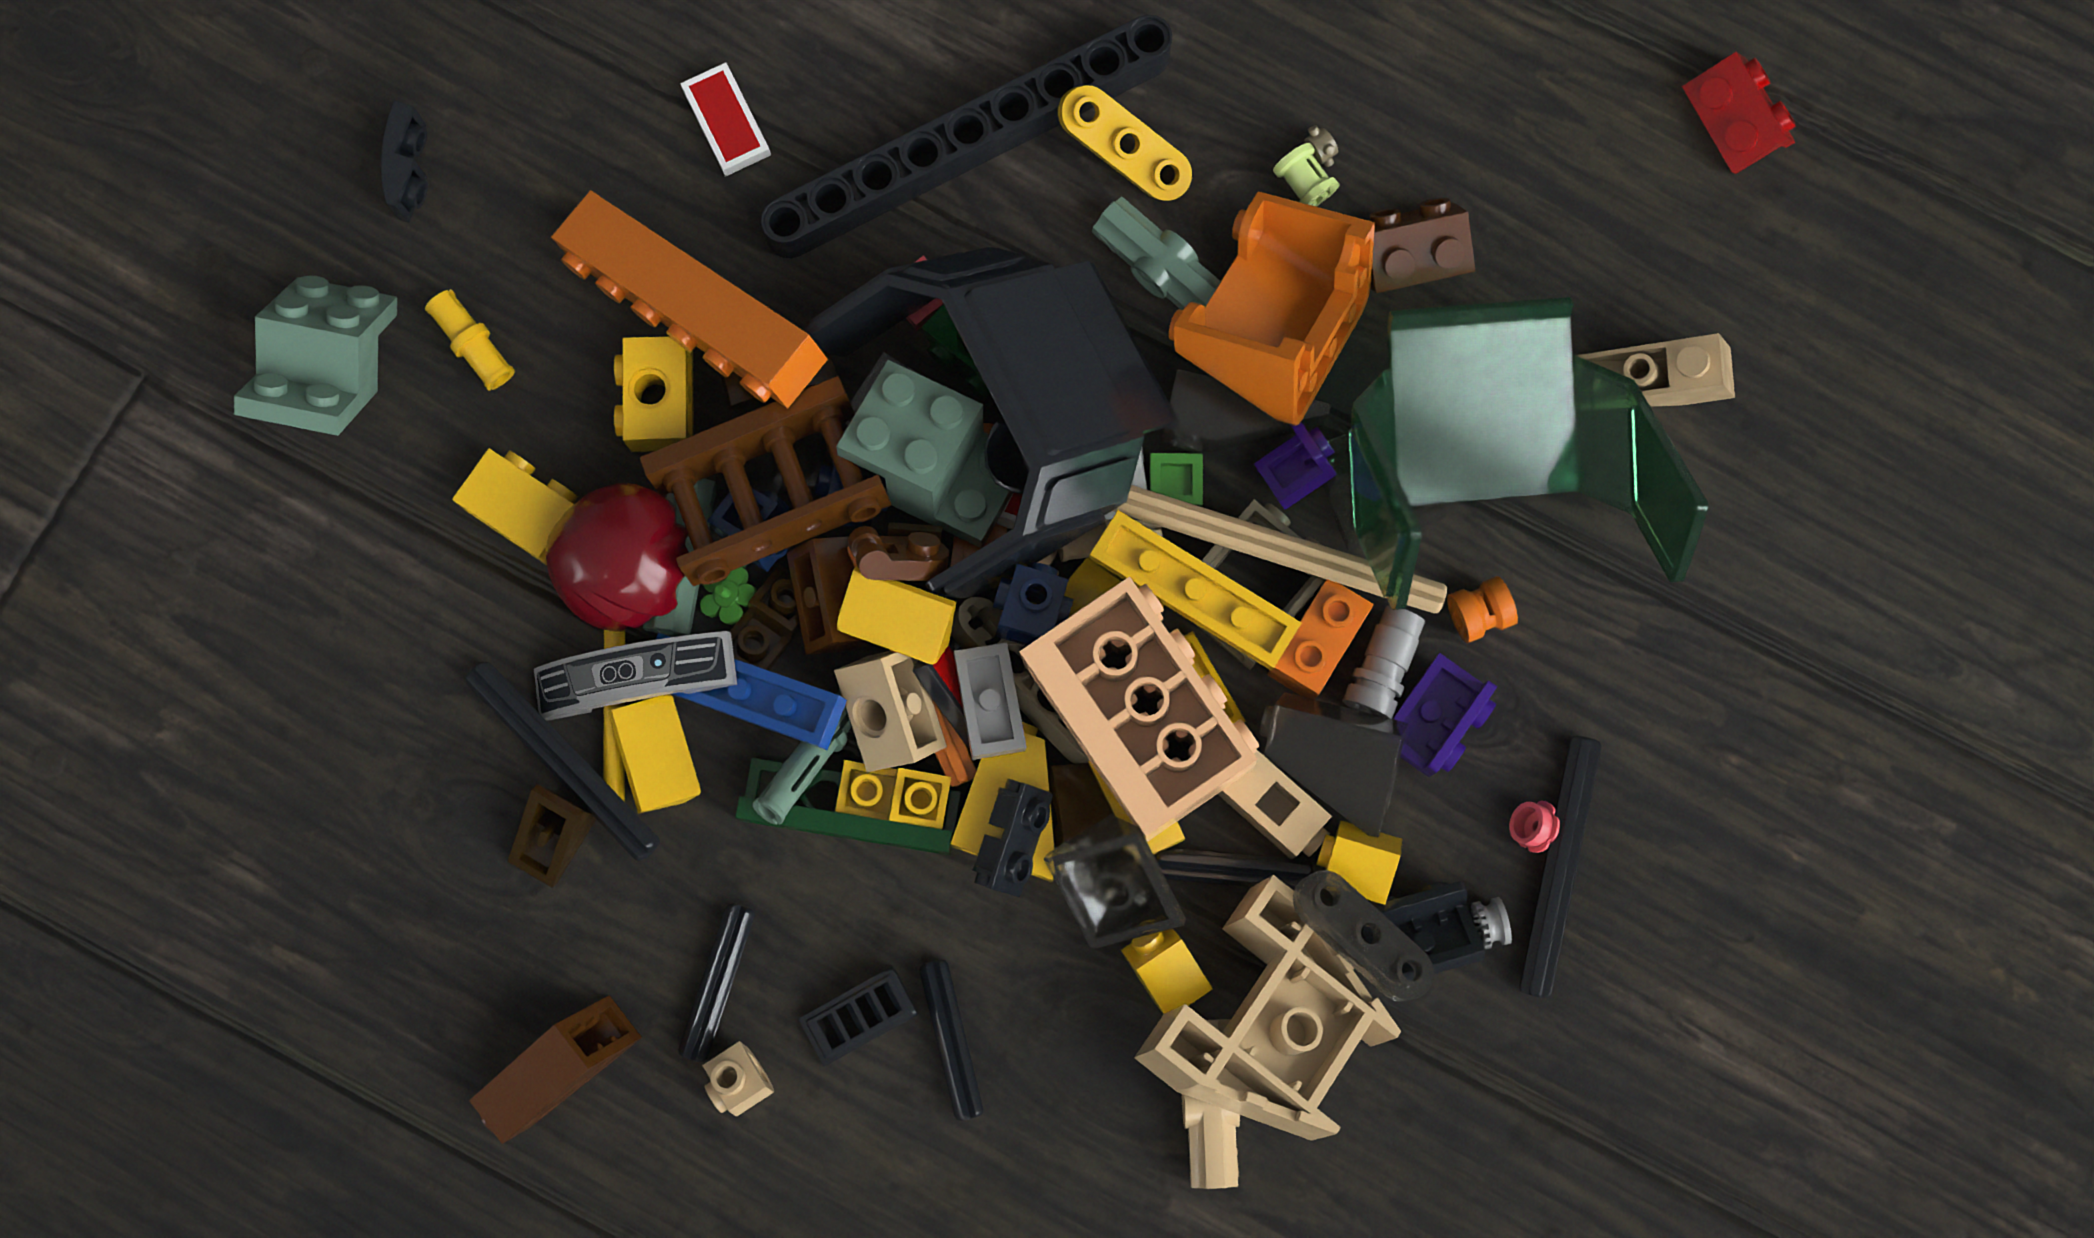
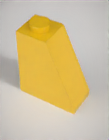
M1022 722L1027 746L1026 751L982 758L980 760L950 843L953 848L978 856L985 834L998 839L1002 838L1004 829L988 823L998 795L999 787L1005 789L1007 779L1022 782L1049 792L1045 740L1036 737L1038 728ZM1051 805L1049 821L1040 834L1032 859L1033 869L1031 873L1032 876L1049 882H1053L1056 873Z

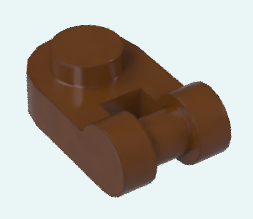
M862 526L853 530L848 539V546L854 558H856L859 571L867 579L929 581L947 570L949 549L940 543V539L930 533L914 532L909 536H879L874 528Z

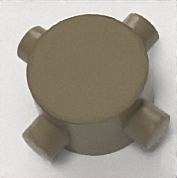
M1317 125L1311 126L1308 129L1310 136L1304 139V144L1311 143L1315 149L1313 156L1320 165L1324 164L1325 167H1330L1334 164L1332 157L1338 154L1337 144L1325 128L1319 129Z

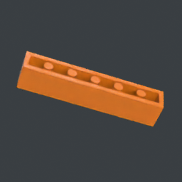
M591 190L551 236L566 253L561 258V261L572 272L584 280L590 274L598 279L595 282L597 287L619 304L624 298L633 303L630 307L632 311L650 326L655 328L661 322L669 327L666 333L685 350L692 352L697 346L705 352L703 359L723 376L728 377L732 371L743 378L740 384L763 403L771 397L788 409L828 360L808 333Z

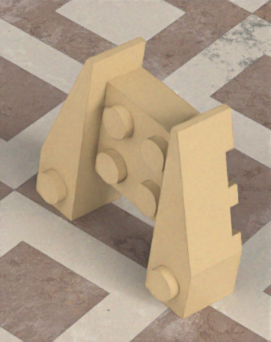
M1272 875L1248 890L1222 928L1267 964L1224 1031L1221 1033L1184 1004L1162 1016L1134 1058L1181 1094L1312 1141L1335 1135L1341 1128L1317 1109L1359 1041L1363 1040L1372 1047L1396 1039L1401 1030L1378 997L1375 999L1371 997L1353 971L1356 965L1345 950L1340 952L1324 929L1327 924L1317 909L1276 876Z

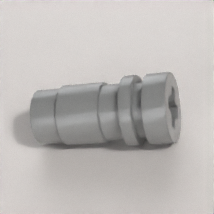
M1390 605L1385 607L1380 622L1376 624L1364 653L1365 659L1361 668L1354 669L1352 679L1355 681V684H1348L1342 699L1345 705L1376 719L1392 720L1398 705L1394 698L1401 697L1404 686L1400 683L1404 673L1409 669L1419 644V636L1425 624V620L1422 617L1400 607Z

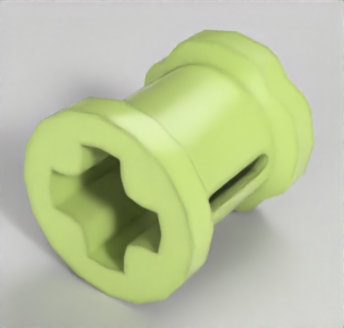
M1305 143L1283 157L1275 165L1273 172L1277 178H1285L1299 197V202L1317 207L1338 189L1340 184L1334 177H1328L1314 158L1313 153L1315 149L1311 143Z

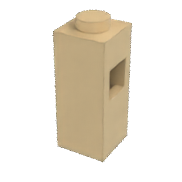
M1256 749L1257 752L1254 755L1258 760L1253 770L1219 792L1218 795L1288 858L1293 859L1297 857L1301 851L1310 857L1323 843L1325 834H1330L1323 826L1332 816Z

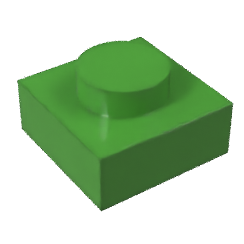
M1150 453L1149 491L1202 507L1203 454Z

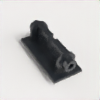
M1007 779L1005 789L999 787L988 824L1003 828L1004 832L1001 839L984 835L972 871L977 872L974 883L1013 896H1021L1024 884L1032 873V859L1040 834L1049 821L1053 793L1011 779Z

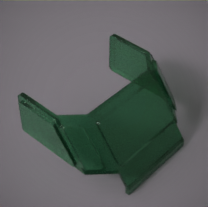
M1570 297L1390 311L1387 324L1390 369L1384 370L1353 402L1351 429L1349 430L1354 530L1383 597H1387L1392 610H1402L1407 606L1422 537L1420 524L1411 506L1578 491L1631 514L1669 582L1684 581L1709 509L1708 501L1635 380L1572 355L1570 316L1574 303Z

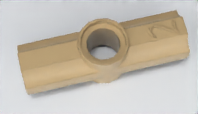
M1230 1019L1206 1021L1222 1033ZM1182 1094L1184 1129H1188L1190 1187L1204 1189L1238 1187L1239 1170L1236 1127L1240 1126V1115Z

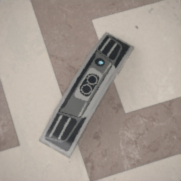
M729 631L692 634L616 646L564 658L534 668L539 714L546 721L591 713L593 708L672 693L691 694L737 685L732 638Z

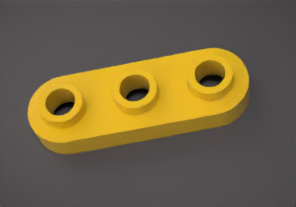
M1077 86L1063 95L1058 106V118L1063 129L1140 190L1154 199L1164 201L1177 199L1187 191L1192 180V169L1188 159L1105 92L1094 86ZM1085 102L1091 103L1095 108V116L1090 122L1083 121L1079 115V109ZM1127 133L1132 135L1135 140V147L1128 154L1124 153L1120 148V140ZM1170 165L1174 169L1175 176L1173 181L1166 185L1160 179V171L1164 166Z

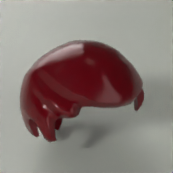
M610 484L586 494L569 508L553 527L546 546V563L549 576L556 592L566 606L586 623L613 632H621L627 626L638 628L653 616H664L677 607L676 589L685 575L679 568L676 558L689 553L685 546L688 533L685 525L676 522L675 505L662 494L638 484Z

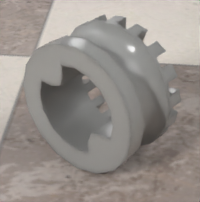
M1500 897L1491 898L1490 904L1487 906L1482 905L1480 901L1471 903L1472 919L1474 924H1479V926L1475 927L1477 931L1480 930L1478 934L1484 949L1491 948L1494 941H1500L1502 945L1511 944L1510 922Z

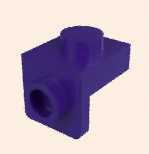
M1302 422L1297 426L1291 425L1297 435L1254 463L1285 510L1337 475L1327 460V457L1335 453V451L1318 427L1308 432Z

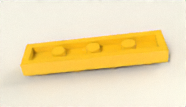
M1119 510L1089 556V559L1123 580L1130 576L1137 588L1147 584L1160 603L1271 671L1302 624V622Z

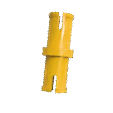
M445 290L427 303L425 310L434 318L452 341L450 345L451 350L457 357L463 356L483 381L488 391L502 386L514 375L515 370L513 367L509 366L488 339L490 335L489 330L483 323L477 324L456 298L453 290Z

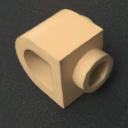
M740 1041L702 1065L711 1082L705 1085L706 1092L721 1113L728 1110L733 1115L739 1116L774 1093V1088L764 1069L750 1049Z

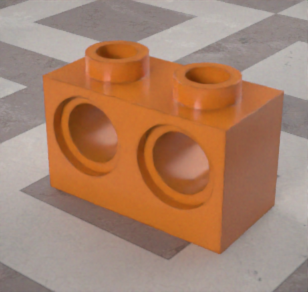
M1326 579L1301 618L1300 622L1302 624L1272 671L1269 670L1267 675L1310 702H1313L1325 686L1374 604L1340 583Z

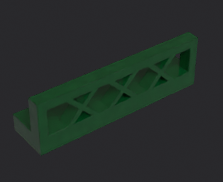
M757 758L751 759L745 797L739 796L735 817L742 822L951 856L952 846L950 843L956 828L961 798L960 791L949 790L944 830L839 813L835 812V810L815 809L805 794L823 781L836 783L839 787L842 772L820 769L810 785L799 797L806 807L793 805L782 824L779 825L777 823L775 825L757 814L753 808V802L758 797L762 771L777 773L783 763Z

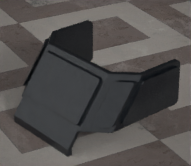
M986 247L893 267L883 271L809 320L807 327L803 329L804 332L811 336L821 351L843 357L853 353L936 298L941 299L1030 468L1014 528L927 581L925 586L930 593L938 596L964 599L976 596L981 597L999 586L1002 577L1012 578L1017 564L1028 567L1030 562H1039L1105 522L1106 518L1104 515L1127 502L1144 441V434L1165 427L1172 429L1180 424L1095 264L1090 261L1054 268L1053 264L1025 258L1027 256L1021 253Z

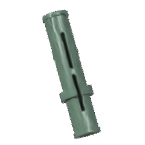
M839 688V691H838L837 695H840V696L842 697L841 691H840V688ZM846 706L828 750L801 741L765 790L754 800L753 808L763 819L775 825L777 823L779 825L782 824L785 816L810 785L833 752L841 751L848 740L846 734L852 727Z

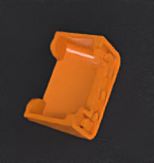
M1258 191L1247 210L1241 209L1236 216L1232 237L1238 240V255L1206 307L1196 302H1190L1183 310L1178 309L1173 315L1169 327V339L1174 341L1175 351L1275 420L1297 426L1304 418L1365 309L1372 281L1375 222Z

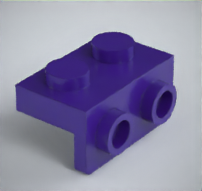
M1439 653L1377 741L1427 777L1436 774L1440 768L1448 773L1466 749V746L1459 741L1468 728L1472 725L1478 730L1496 707V703L1489 698L1498 686L1489 680L1483 684Z

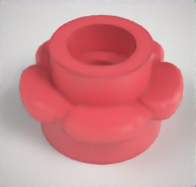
M1539 801L1537 804L1534 802L1520 804L1510 818L1509 830L1512 838L1521 847H1528L1530 852L1539 853L1546 850L1549 844L1553 843L1557 838L1560 828V820L1554 815L1556 812L1554 806L1546 801Z

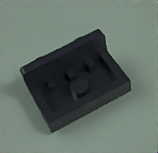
M1463 881L1451 884L1446 882L1432 883L1421 889L1419 893L1398 899L1388 896L1385 905L1373 901L1368 907L1360 911V934L1381 989L1484 960L1485 949L1466 904L1467 889Z

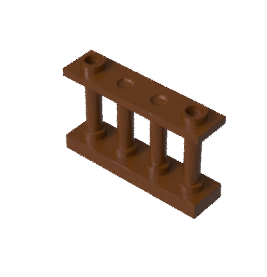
M839 376L803 390L788 409L776 401L640 457L645 474L657 492L662 495L674 494L694 551L677 557L676 560L679 568L693 587L699 584H713L722 581L730 574V571L851 521L858 523L870 520L878 515L881 509L892 505L879 475L864 480L857 464L837 454L836 446L845 433L842 424L845 420L855 416V411ZM819 432L823 434L844 489L814 501L792 445L799 439ZM769 452L773 453L794 509L764 521L743 465L746 461ZM717 473H723L744 530L714 542L694 485L697 481Z

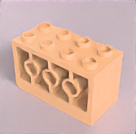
M1129 576L1019 652L1028 672L1147 843L1253 770L1258 760L1254 753L1257 752L1256 748L1259 747V744L1241 719L1233 724L1223 711L1225 708L1224 703L1227 699L1211 675L1207 674L1200 678L1192 666L1194 664L1192 658L1195 656V653L1182 633L1177 628L1171 633L1167 631L1161 622L1163 620L1161 612L1164 609L1147 584L1137 588ZM1113 652L1117 655L1124 653L1127 655L1125 658L1126 666L1121 669L1115 667L1107 668L1105 667L1107 663L1106 656ZM1142 696L1148 699L1154 697L1158 699L1157 713L1149 715L1146 712L1137 713L1135 711L1138 707L1137 699ZM1176 740L1178 743L1187 742L1191 746L1188 749L1189 759L1186 761H1181L1177 757L1169 759L1166 756L1169 751L1168 742Z

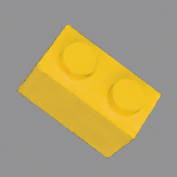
M489 448L452 500L466 512L547 565L546 546L549 534L563 514L574 505L573 503L578 496L554 479H551L546 486L532 477L531 474L535 467L509 450L503 458Z

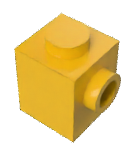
M1340 820L1335 837L1325 834L1316 865L1325 867L1322 886L1385 905L1401 856L1402 839Z
M1166 920L1158 926H1150L1141 930L1135 935L1132 943L1121 950L1151 999L1163 1014L1184 1004L1189 1006L1213 990L1183 940Z

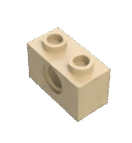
M892 650L864 657L834 670L841 695L847 700L845 706L867 772L915 763L947 747L932 698L912 671L917 659Z

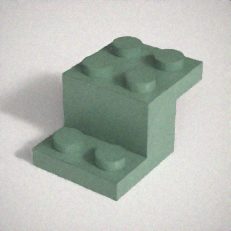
M319 276L297 277L255 316L256 375L234 395V415L338 436L378 392V335L397 316V297L381 294L377 289L369 286L345 287L330 284L327 279Z
M887 360L837 444L838 456L884 477L887 494L892 506L931 525L943 526L944 531L979 548H983L1013 494L995 484L985 467L984 444L989 434L984 432L983 404Z

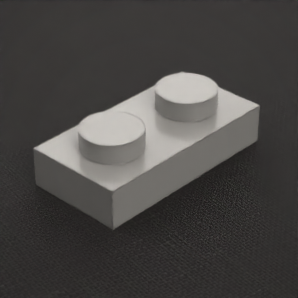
M1007 642L954 651L953 658L972 760L1026 751L1027 746Z

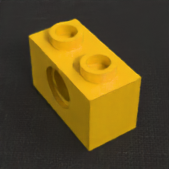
M670 336L623 338V354L615 355L614 359L615 382L617 386H623V405H616L614 409L616 435L623 436V441L631 452L656 451L693 436V350L692 352L685 350ZM662 385L666 388L665 394L659 402L655 404H644L641 402L642 394L648 387Z

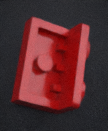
M1738 52L1731 54L1682 86L1725 162L1734 174L1739 173L1779 147L1787 148L1794 144L1795 140L1789 131L1796 127L1791 114L1783 102L1780 100L1773 105L1764 87L1771 82L1759 61L1755 57L1748 61Z

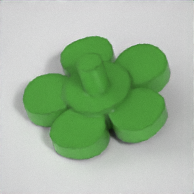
M740 567L730 571V574L722 581L704 584L705 589L712 593L704 596L700 603V608L706 616L713 618L719 615L721 621L727 625L735 624L740 620L743 615L740 605L748 607V602L757 592L754 586L746 584L748 581L747 570Z

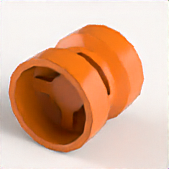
M1499 576L1483 581L1479 589L1470 592L1462 589L1447 596V604L1452 621L1465 643L1482 638L1486 630L1494 627L1504 630L1518 623L1514 600L1507 585Z

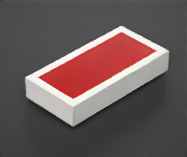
M726 62L680 83L725 177L771 156L769 147Z

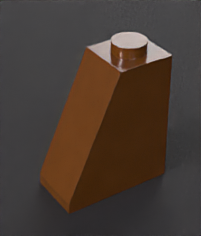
M609 995L554 1024L469 1101L480 1114L483 1124L495 1134L501 1144H504L536 1124L642 1037Z

